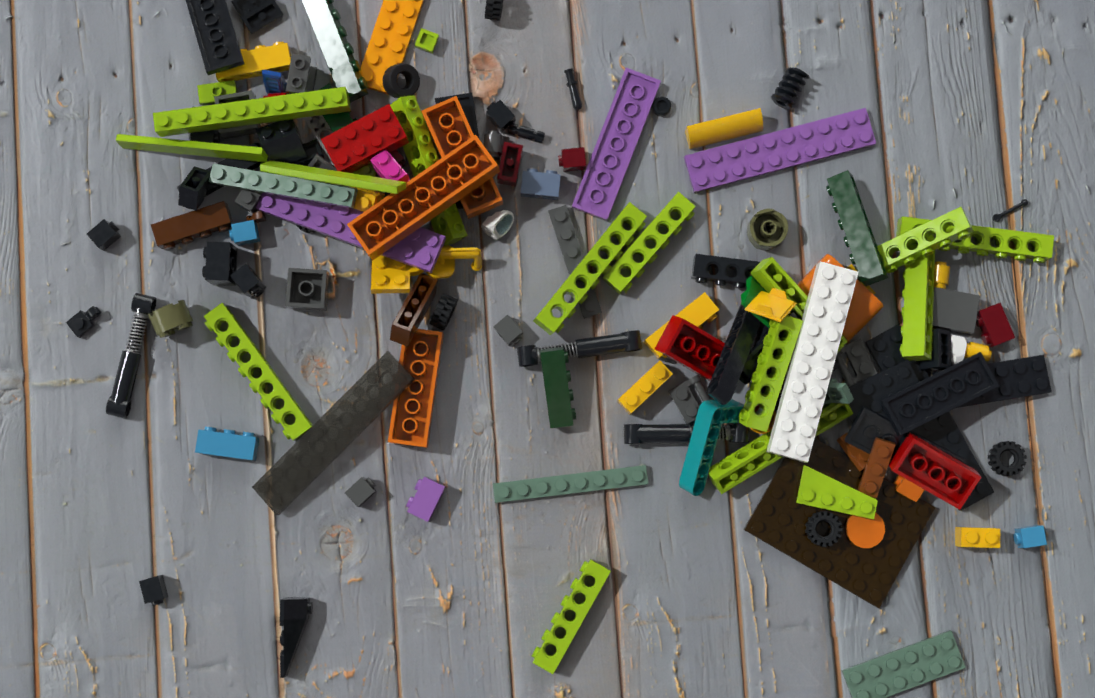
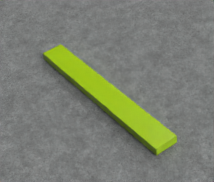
M117 134L116 142L123 149L267 162L268 155L262 147Z
M272 160L260 164L261 172L393 194H398L406 189V182Z

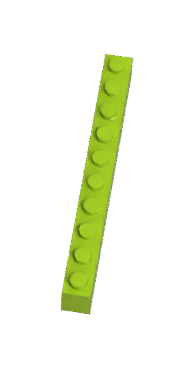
M346 87L156 112L153 113L155 132L160 137L348 112L351 109Z

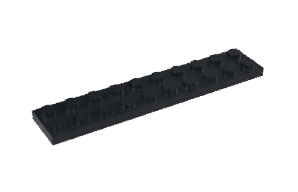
M900 324L864 342L881 372L907 360L902 357L900 352L903 340ZM909 361L919 382L929 377L926 370L920 369V361ZM947 412L937 417L942 430L925 438L968 461L966 465L975 469L980 474L981 479L959 510L962 511L994 493V490L951 414Z

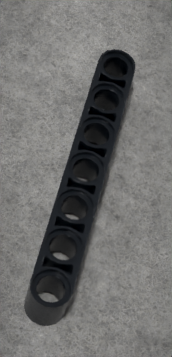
M741 304L707 388V394L721 405L727 404L734 394L761 323L751 312L745 311V307Z

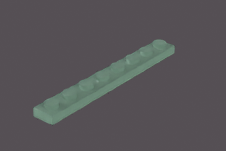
M214 163L208 181L216 185L354 209L358 192L356 188Z
M646 465L493 483L495 503L646 485L648 484Z

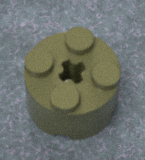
M774 209L760 210L753 216L747 226L749 241L755 248L761 250L776 248L785 239L788 232V222L785 216ZM764 228H771V231L768 233L767 231H764Z
M184 300L178 301L175 305L173 303L168 304L148 314L156 335L160 336V338L175 334V329L179 331L193 326V319Z

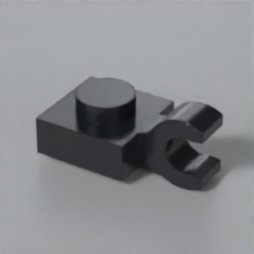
M92 306L86 313L80 310L66 323L74 334L80 338L95 326L91 321L102 312L98 307Z

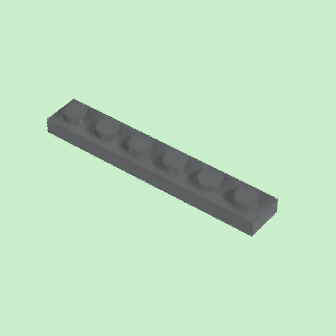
M564 205L548 210L570 276L584 257L567 206ZM576 280L577 287L584 288L583 281ZM589 288L586 292L588 297L582 304L579 303L584 319L602 313L595 289Z

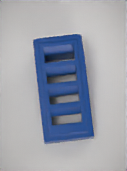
M262 70L267 94L286 92L287 82L280 72Z

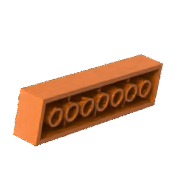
M474 135L406 183L405 190L398 194H389L350 221L347 226L373 261L500 172L499 166L479 138Z

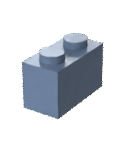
M531 168L523 171L521 197L558 200L561 174H557L556 171L552 170L542 173L538 172L537 169Z

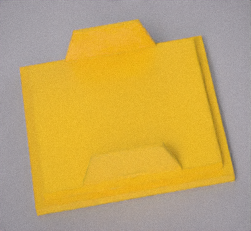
M772 288L770 293L761 291L749 303L745 311L782 322L797 303L788 300L785 291Z

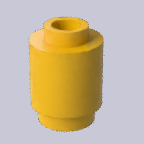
M935 262L934 287L946 289V286L949 285L950 266H947L946 262Z
M969 342L966 346L964 358L967 359L981 352L985 361H990L992 351L989 350L987 345Z

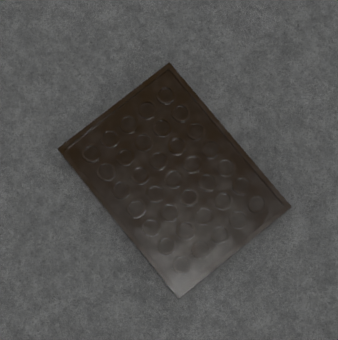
M814 438L808 462L804 463L784 457L743 530L876 608H880L936 507L920 498L917 502L896 491V484L884 478L878 496L874 498L878 500L876 513L883 519L885 524L883 540L872 548L855 546L846 535L845 525L851 516L850 514L796 503L804 465L855 490L858 489L864 469L859 472L849 457ZM827 511L839 518L838 520L842 523L841 528H843V532H841L840 535L842 536L838 538L837 543H834L832 546L822 547L813 544L807 538L805 524L813 513ZM826 521L820 522L816 528L817 533L822 537L829 535L831 531L830 524Z

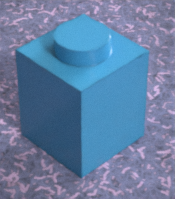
M254 220L231 224L232 230H229L230 239L236 245L260 242L258 225Z
M1044 525L1015 528L1013 537L1018 548L1047 545Z

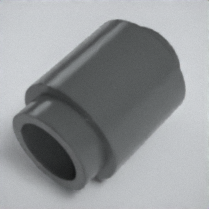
M488 131V134L484 135V146L494 160H499L500 155H502L503 136L498 131Z

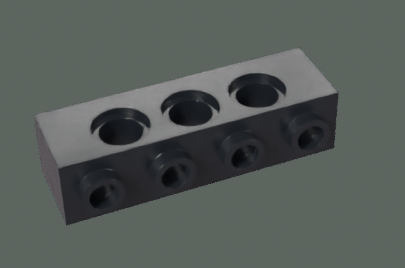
M695 254L691 279H696L697 283L706 284L707 281H712L718 286H726V283L734 284L733 287L745 288L746 271H752L760 262ZM714 266L717 269V274H709L707 268ZM727 269L735 270L736 276L733 278L729 277L726 273Z

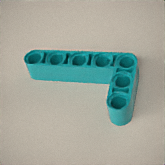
M733 399L725 405H721L716 400H706L701 403L679 480L680 488L694 496H698L703 492L721 425L723 423H738L740 420L739 414L744 408V404Z

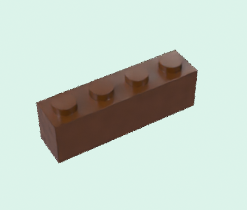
M222 201L197 209V211L194 210L151 224L157 246L164 250H170L180 243H192L193 239L198 237H210L216 231L220 233L230 230L231 224L234 223L228 204Z
M422 273L419 274L392 323L391 341L409 346L436 295L437 278Z

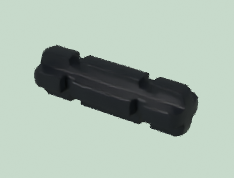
M510 123L508 128L509 134H518L519 137L529 140L535 139L539 143H542L545 137L544 132H535L534 129L524 126L519 127L518 124Z

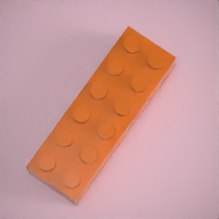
M457 96L421 111L441 158L474 136ZM493 177L460 199L468 219L503 205L502 197Z
M417 329L409 346H401L388 436L389 443L428 448L444 338L443 332Z

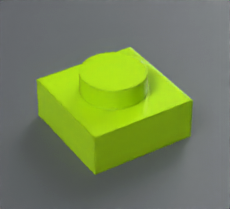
M421 28L415 47L433 54L439 34Z

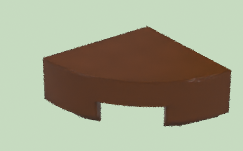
M257 211L252 216L248 215L246 220H254L256 223L266 221V217L262 211Z

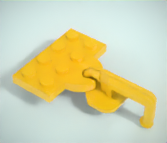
M450 245L443 246L432 273L425 272L433 278H449L455 272V259H473L471 268L474 271H480L482 269V252L479 248L475 247L453 248ZM380 255L372 261L371 294L410 293L411 276L419 275L424 270Z

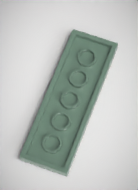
M951 630L841 671L851 698H886L966 667Z

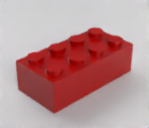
M390 104L321 139L336 170L352 173L370 164V160L385 149L391 153L409 143Z
M672 315L655 350L710 381L725 343L687 320Z
M910 432L889 463L894 473L959 510L981 479L980 474L975 469Z

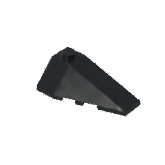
M285 597L280 600V626H284V630H282L280 635L281 646H284V650H281L280 678L288 676L307 625L309 614L313 612V602H310L308 597Z

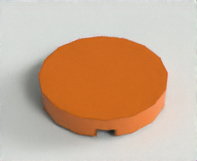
M876 512L874 520L851 515L845 525L847 537L851 543L860 548H872L878 545L883 540L885 534L883 519Z

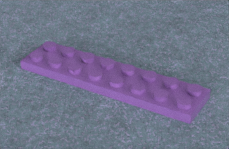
M625 68L572 208L605 221L608 220L661 80Z

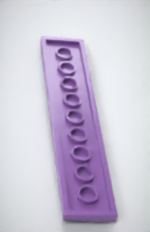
M862 108L685 155L684 160L693 192L696 193L873 146L876 144L867 110Z
M262 193V197L256 207L258 211L363 248L347 226L350 221L362 214L363 211ZM420 227L381 255L432 273L446 237Z

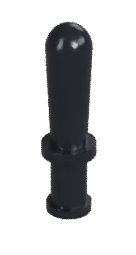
M573 68L564 70L568 81L566 85L570 90L573 108L580 110L582 102L576 86L578 82L575 81Z

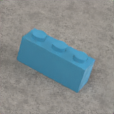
M205 427L204 430L198 429L195 453L256 461L259 438L254 437L255 433L243 432V435H236L234 430L224 429V432L221 433L216 432V428Z

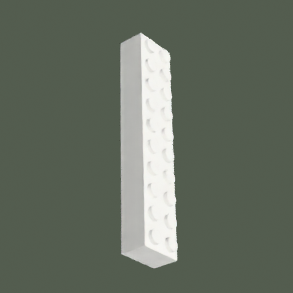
M821 261L816 264L802 316L803 323L791 357L766 451L768 453L804 463L809 461L856 284L857 271Z

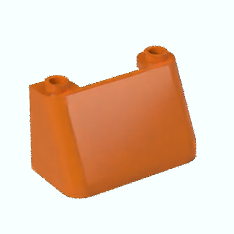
M826 254L820 260L821 262L845 268L829 254ZM816 265L797 284L807 296ZM856 280L842 333L848 342L884 307L882 302L859 280Z

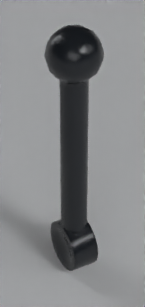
M1023 199L1021 203L993 215L992 219L997 222L1001 217L1021 206H1027L1029 202L1027 199Z

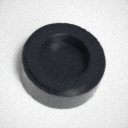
M662 96L656 98L652 104L654 114L661 117L666 116L671 110L670 100Z

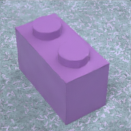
M424 477L423 480L419 479L414 488L417 490L415 496H411L407 502L406 507L409 508L407 512L429 522L446 486L427 477Z

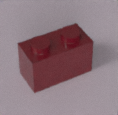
M504 142L499 166L500 172L497 176L499 184L516 187L523 145Z
M1001 303L977 312L976 325L980 327L982 340L989 348L1015 338Z

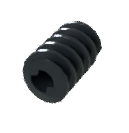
M787 68L786 74L783 75L782 81L778 84L779 87H776L775 93L771 96L773 102L781 108L791 110L788 104H795L791 98H798V94L795 91H802L799 85L805 86L806 82L803 78L809 79V75L798 68Z

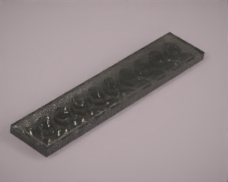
M387 351L252 488L276 515H280L415 378Z

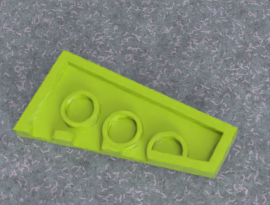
M806 465L803 466L796 503L874 520L878 500Z

